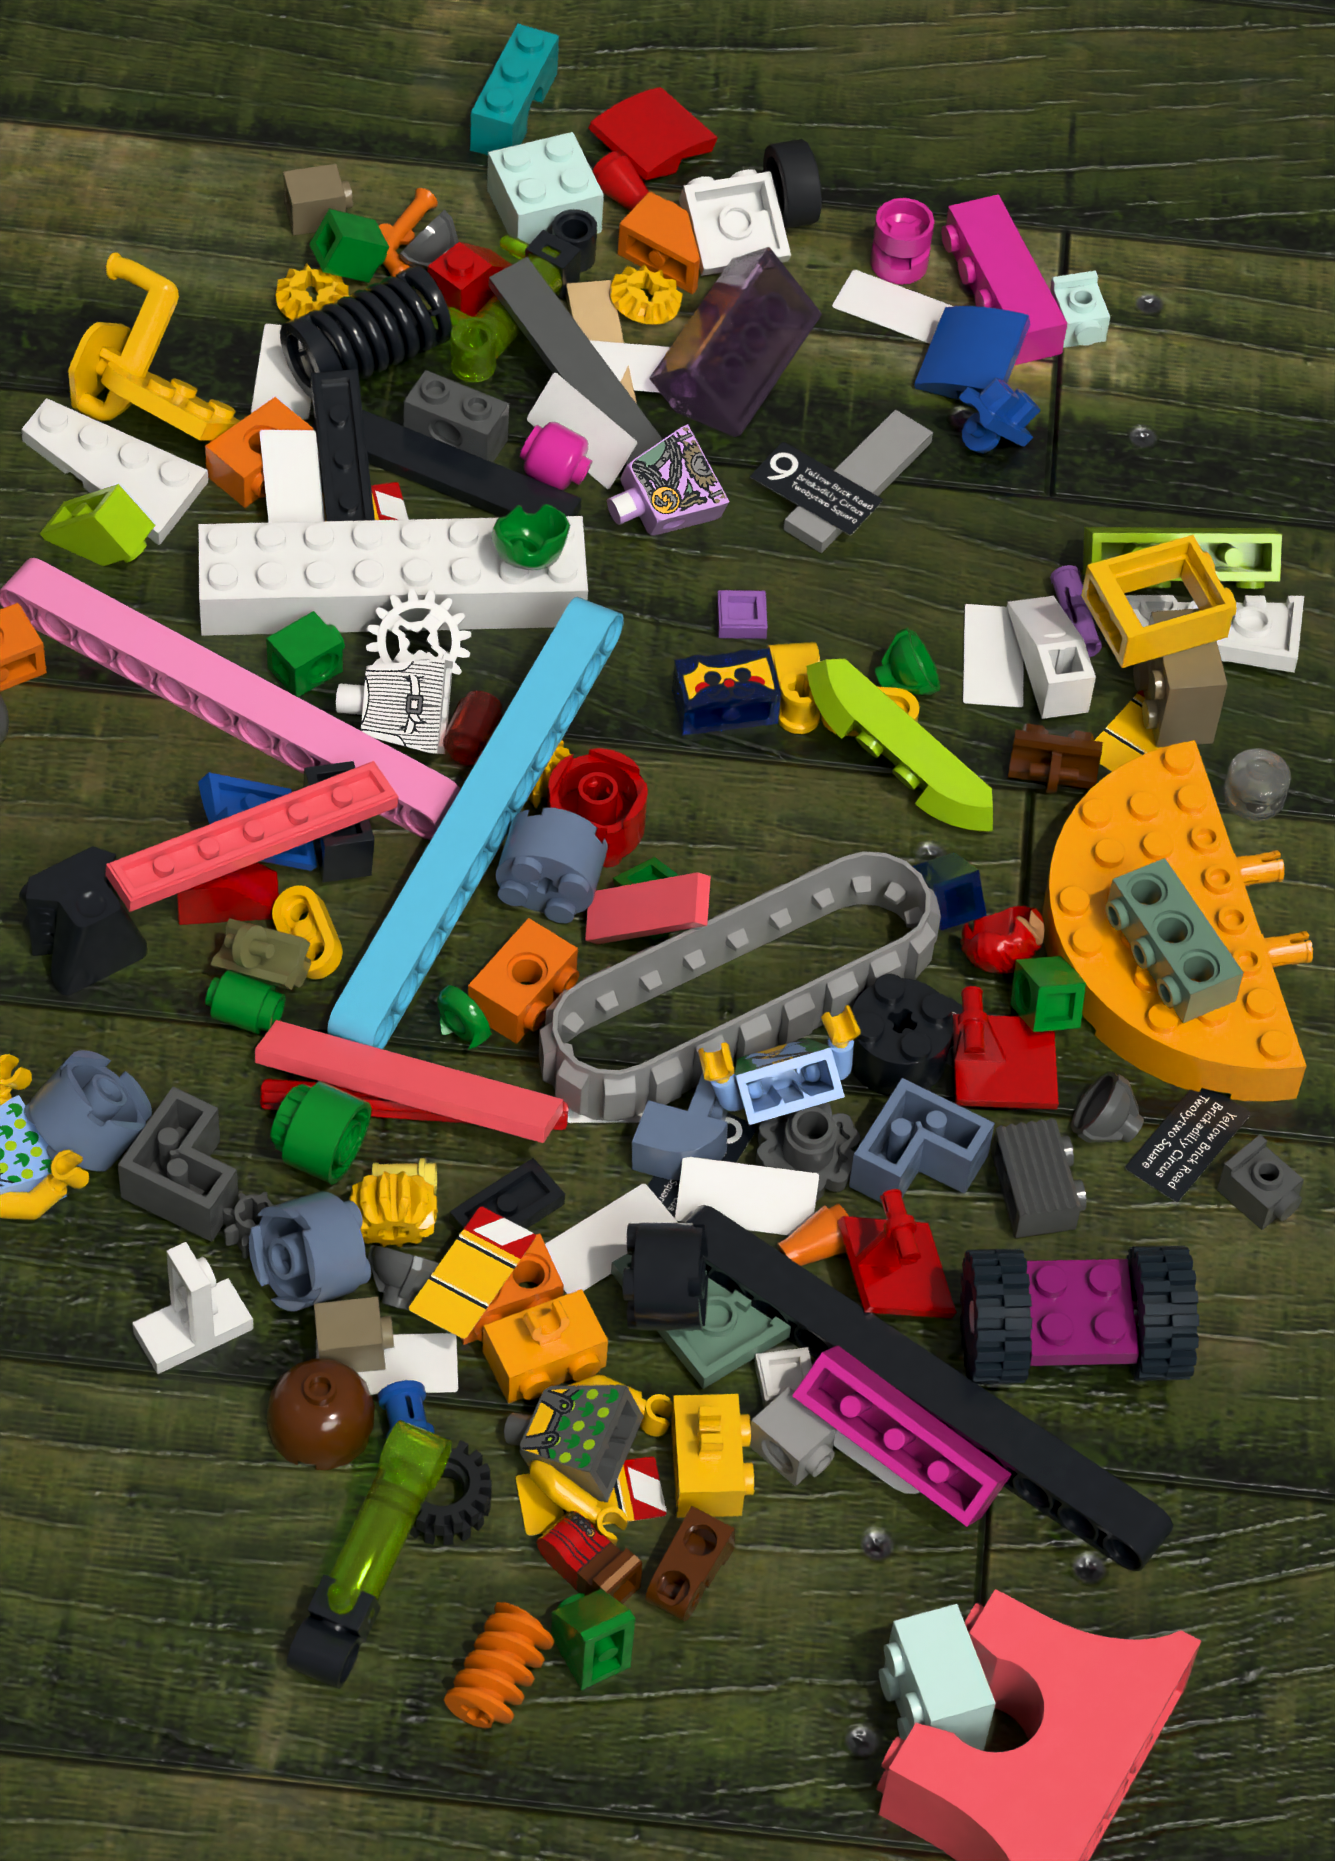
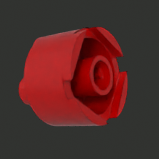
M589 749L588 755L573 758V754L563 758L555 766L548 783L547 808H557L575 813L596 826L595 836L601 843L605 838L608 844L603 867L609 868L618 865L622 858L631 853L642 840L645 831L648 788L640 775V768L631 758L610 749Z

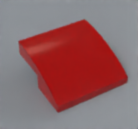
M662 87L638 93L619 102L593 119L588 127L613 152H618L621 156H628L634 168L644 180L675 174L681 159L712 152L718 138Z

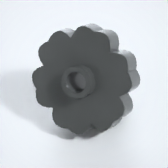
M826 1102L763 1121L758 1130L757 1138L760 1146L757 1149L755 1161L757 1166L819 1174L816 1201H818L823 1196L825 1188L834 1192L845 1189L848 1180H850L854 1153L859 1147L861 1138L859 1132L854 1128L851 1117L844 1113L832 1115L831 1106Z

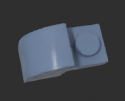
M703 1072L688 1111L648 1100L632 1140V1170L664 1179L680 1180L683 1158L694 1157L722 1160L727 1151L728 1122L725 1119L728 1110L720 1105L711 1082L704 1079Z

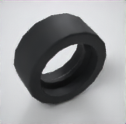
M803 139L768 145L763 157V172L771 171L784 228L810 225L818 222L822 207L821 183L816 160L809 144Z

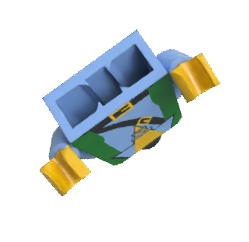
M845 1006V1010L834 1017H831L830 1012L822 1015L821 1020L829 1036L828 1045L808 1038L743 1056L737 1059L736 1070H734L729 1044L721 1043L722 1049L715 1052H704L703 1048L699 1049L698 1053L704 1079L711 1082L720 1105L728 1111L745 1109L748 1124L751 1125L845 1097L840 1081L845 1079L852 1070L853 1039L861 1033L850 1006Z

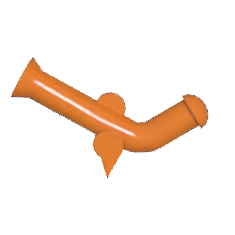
M417 188L415 190L414 200L393 226L387 223L379 225L389 245L383 265L389 271L391 277H396V274L410 267L398 256L399 254L396 250L401 244L408 245L415 238L412 230L428 210L438 206L436 197L427 189Z

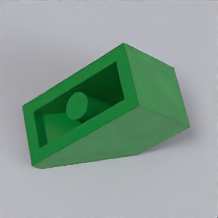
M600 1589L587 1596L583 1593L572 1595L562 1601L556 1610L552 1611L551 1635L581 1691L631 1667L635 1617L628 1607L606 1591Z

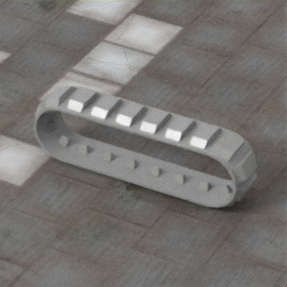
M866 851L844 856L831 863L823 864L800 875L799 878L791 882L781 884L764 892L753 900L742 905L739 904L714 916L713 919L708 920L707 926L684 930L670 937V939L656 946L644 949L612 967L609 966L585 977L571 989L564 990L546 1009L545 1027L540 1029L539 1061L542 1079L544 1082L553 1085L555 1097L563 1099L572 1111L593 1120L619 1121L632 1118L644 1112L648 1100L664 1105L680 1098L683 1093L698 1086L703 1072L698 1053L699 1049L703 1048L704 1052H715L722 1049L721 1043L729 1044L733 1066L736 1068L737 1059L743 1056L791 1043L811 1034L812 1030L824 1025L821 1020L824 1013L830 1012L831 1017L837 1016L845 1010L847 1005L852 1010L859 995L865 989L875 984L876 980L884 974H895L901 978L915 980L932 961L934 944L937 941L941 914L936 892L928 888L922 874L907 861L887 853ZM856 904L877 905L896 913L905 921L906 927L912 929L902 938L640 1065L622 1070L597 1069L575 1058L572 1044L567 1043L579 1033L841 908Z

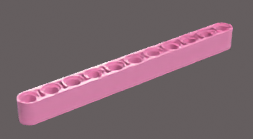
M29 558L0 589L1 606L5 608L19 603L37 631L304 774V768L354 761L356 768L374 761L399 796L397 808L379 815L419 837L428 840L433 838L461 790L448 777L42 560Z

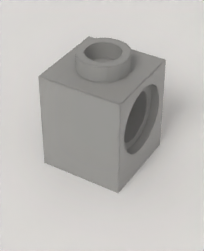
M787 1387L751 1420L750 1448L796 1487L806 1476L811 1474L813 1477H816L830 1464L835 1455L833 1444L836 1429L792 1396L795 1391Z

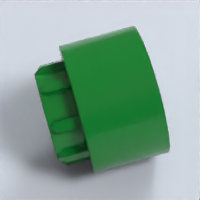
M322 1081L317 1082L312 1087L306 1084L295 1086L286 1095L277 1111L271 1128V1142L274 1143L277 1150L282 1152V1160L285 1164L334 1185L347 1173L362 1146L370 1123L371 1105L367 1101Z

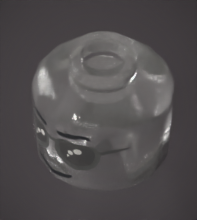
M1256 748L1240 752L1231 761L1223 789L1225 803L1239 817L1251 821H1265L1275 817L1284 807L1291 783V773L1288 764L1281 756L1266 749Z

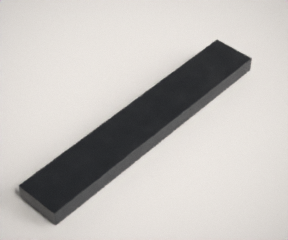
M362 410L369 464L499 517H506L518 505H521L522 509L530 514L536 513L544 504L552 505L566 516H577L581 510V498ZM314 421L311 427H313L314 431L316 432V424Z

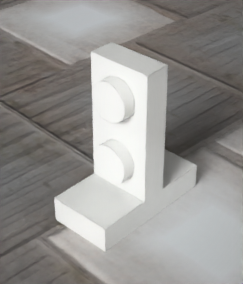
M187 1242L167 1250L171 1305L132 1323L133 1333L157 1374L253 1330V1318L229 1278L216 1283L214 1273L204 1257L196 1259Z

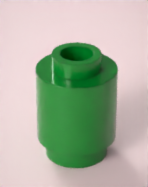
M227 970L222 978L215 977L212 980L206 994L205 1004L211 1007L212 1019L259 1034L262 1030L268 1032L276 1020H281L286 996L276 992L274 985Z

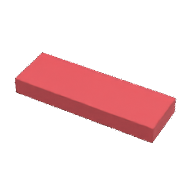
M697 872L597 890L593 902L587 910L585 941L594 944H604L707 926L711 876Z

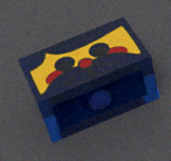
M770 648L761 650L745 649L735 653L710 656L694 655L685 659L674 660L672 691L683 735L778 724L781 691Z

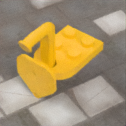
M117 252L111 253L106 263L108 278L110 280L121 278L142 288L148 294L132 331L123 324L97 322L85 332L68 371L72 408L92 419L108 421L123 413L132 404H135L198 440L213 441L240 422L239 419L233 417L236 410L217 400L210 399L208 403L196 396L198 390L184 381L173 378L169 382L148 372L178 303L179 292L176 285L133 260L121 257ZM106 387L109 389V393L105 402L96 398V396Z

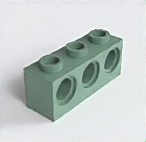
M1165 858L1112 879L1108 901L1105 905L1107 918L1115 930L1122 931L1131 945L1135 961L1142 969L1147 968L1157 983L1161 1000L1167 1007H1173L1183 1023L1236 1001L1243 971Z

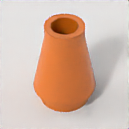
M840 1204L830 1208L823 1205L790 1236L777 1243L778 1251L800 1266L847 1252L838 1220L842 1216H848V1214Z

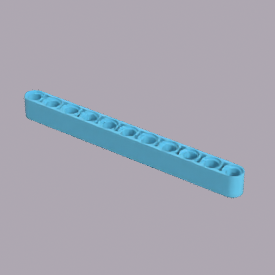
M580 597L573 598L568 604L336 1002L328 1021L327 1032L329 1035L384 1049L508 834L513 818L523 808L616 646L623 627L622 613Z

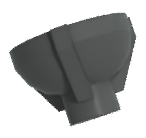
M443 210L398 256L406 264L417 265L428 270V265L459 242L453 218Z
M1114 1072L1105 1073L1098 1078L1087 1092H1084L1081 1096V1101L1072 1118L1071 1129L1088 1143L1118 1142L1120 1140L1127 1143L1134 1139L1143 1125L1144 1118L1139 1115V1107L1130 1082Z
M374 1245L371 1246L368 1256L377 1289L384 1293L381 1303L410 1311L409 1306L439 1265L438 1262Z

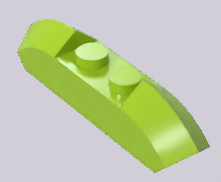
M826 659L807 665V676L814 701L825 721L841 739L853 730H856L859 733L856 737L857 742L875 758L883 754L896 766L892 772L905 786L911 790L919 786L923 790L915 804L932 817L963 829L993 831L992 788L846 659Z

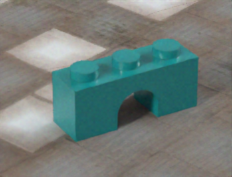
M521 24L516 25L471 111V151L488 155L490 151L522 143L527 134L528 114L532 100L542 103L557 75L559 35Z

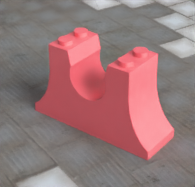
M995 1589L985 1607L978 1603L974 1605L965 1621V1625L995 1700V1708L1015 1719L1023 1728L1029 1741L1014 1750L987 1752L969 1746L952 1732L915 1723L906 1740L898 1736L895 1738L882 1762L881 1767L885 1771L876 1789L883 1794L879 1815L931 1843L956 1861H1089L1183 1694L1201 1640L1182 1630L1167 1636L1142 1640L1118 1639L1095 1635L1053 1620Z

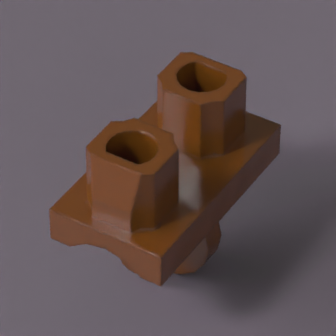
M1028 723L1023 726L1022 730L1015 729L1008 777L1047 783L1046 793L1056 794L1058 784L1091 789L1096 785L1103 742L1095 741L1092 733L1075 730L1068 734V737L1048 734L1049 731L1044 726Z

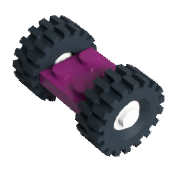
M1185 1245L1133 1246L1128 1250L1129 1255L1126 1256V1259L1026 1261L1024 1252L1021 1249L966 1251L962 1263L963 1273H961L962 1293H960L962 1315H960V1326L962 1327L961 1342L962 1349H964L963 1361L964 1367H966L967 1378L976 1384L1025 1383L1029 1376L1028 1369H1030V1366L1130 1364V1373L1135 1381L1191 1379V1376L1194 1374V1366L1197 1363L1196 1348L1199 1345V1336L1197 1334V1326H1199L1197 1303H1199L1198 1291L1195 1289L1196 1273L1195 1270H1192L1193 1259L1192 1255H1189V1248L1185 1247Z

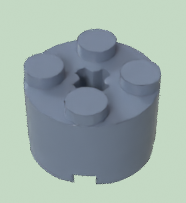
M543 808L542 815L528 816L529 810L522 811L511 822L496 871V880L499 885L498 897L508 905L523 906L533 911L545 913L546 917L551 921L569 923L574 919L575 914L586 910L593 902L608 851V844L605 838L601 843L595 836L596 826L575 813L557 808Z
M87 1050L75 1051L61 1064L24 1107L26 1117L35 1125L39 1134L47 1142V1153L52 1160L59 1152L71 1150L83 1157V1161L77 1166L92 1171H106L136 1140L145 1127L146 1121L152 1116L149 1099L138 1082L126 1071L119 1077L106 1068L111 1060L101 1054Z
M322 1191L266 1207L258 1213L257 1216H262L260 1223L257 1226L251 1227L249 1235L251 1264L260 1285L270 1284L273 1291L277 1294L278 1297L271 1300L278 1307L287 1311L301 1310L317 1303L348 1295L354 1292L359 1285L365 1284L370 1280L371 1267L366 1258L364 1240L360 1230L363 1218L359 1207L353 1201L343 1202L334 1194Z

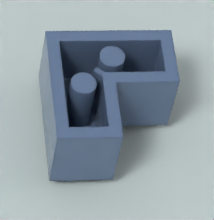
M902 1078L854 1153L849 1187L882 1203L879 1197L887 1190L899 1189L903 1197L919 1171L965 1194L988 1157L995 1123Z

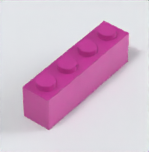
M999 194L949 206L946 226H943L941 229L942 242L945 250L948 253H953L958 263L960 278L965 285L969 284L975 295L976 306L1003 309L1029 315L1030 327L1015 365L1062 354L1067 321Z
M835 1346L820 1354L792 1395L966 1527L982 1518L1012 1475L840 1346Z

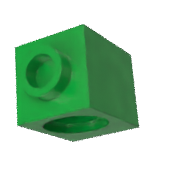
M314 611L266 638L267 668L296 697L302 696L343 672V649L345 648L343 637L334 625H327Z
M1062 956L1016 959L1010 1005L1033 1032L1077 1029L1081 1027L1086 982Z

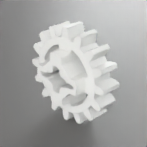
M413 588L409 589L408 601L402 603L396 595L390 596L393 606L391 611L388 612L379 607L375 610L382 619V623L380 626L368 625L367 630L377 635V642L366 645L367 651L379 652L380 658L373 665L441 659L453 661L452 673L457 675L462 673V670L455 661L457 657H470V652L460 647V641L470 638L471 632L459 631L457 625L465 619L464 613L450 615L448 611L453 602L450 598H447L438 605L434 603L435 591L429 590L425 600H418L417 593ZM421 608L431 610L423 621L408 623L399 616L410 609ZM444 622L447 623L452 636L450 654L439 646L438 631ZM403 626L407 630H413L416 633L421 632L423 628L427 629L430 632L427 641L432 645L431 648L438 653V656L435 657L430 652L426 653L422 650H418L414 655L407 650L411 642L406 638L407 635L400 630V627ZM388 629L395 633L399 640L400 652L393 661L386 647Z

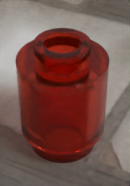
M477 690L467 693L465 698L459 700L443 738V746L452 759L464 765L476 764L503 717L501 702L492 694Z

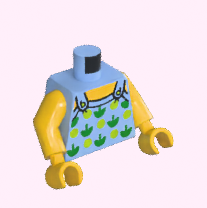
M5 1054L0 1056V1218L36 1220L59 1200L67 1197L68 1185L74 1189L85 1187L89 1182V1173L80 1167H76L83 1161V1157L71 1150L59 1152L53 1160L49 1157L47 1153L48 1144L39 1134L35 1125L26 1117L24 1113L25 1104L19 1095L12 1098L10 1094L12 1089L22 1090L28 1087L32 1081V1074L30 1070L20 1067L11 1077V1072L18 1065L19 1058Z

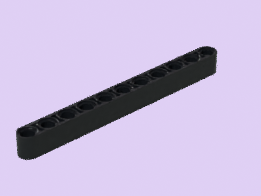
M701 1205L684 1222L706 1225L708 1258H705V1269L708 1278L731 1293L736 1290L752 1300V1307L770 1319L776 1316L790 1325V1337L786 1340L798 1348L808 1347L810 1356L816 1360L822 1352L835 1346H840L1010 1472L1012 1475L1003 1487L1120 1566L1135 1572L1141 1571L1173 1530V1523L1170 1517L1157 1504L978 1384L973 1383L972 1380L872 1313H865L863 1307L711 1206Z

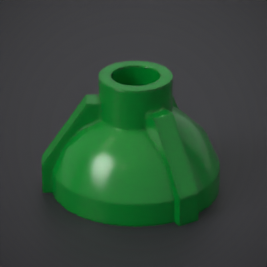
M908 627L898 631L881 660L882 665L875 668V673L881 687L901 688L915 695H932L940 691L937 668L920 637L913 630H909Z

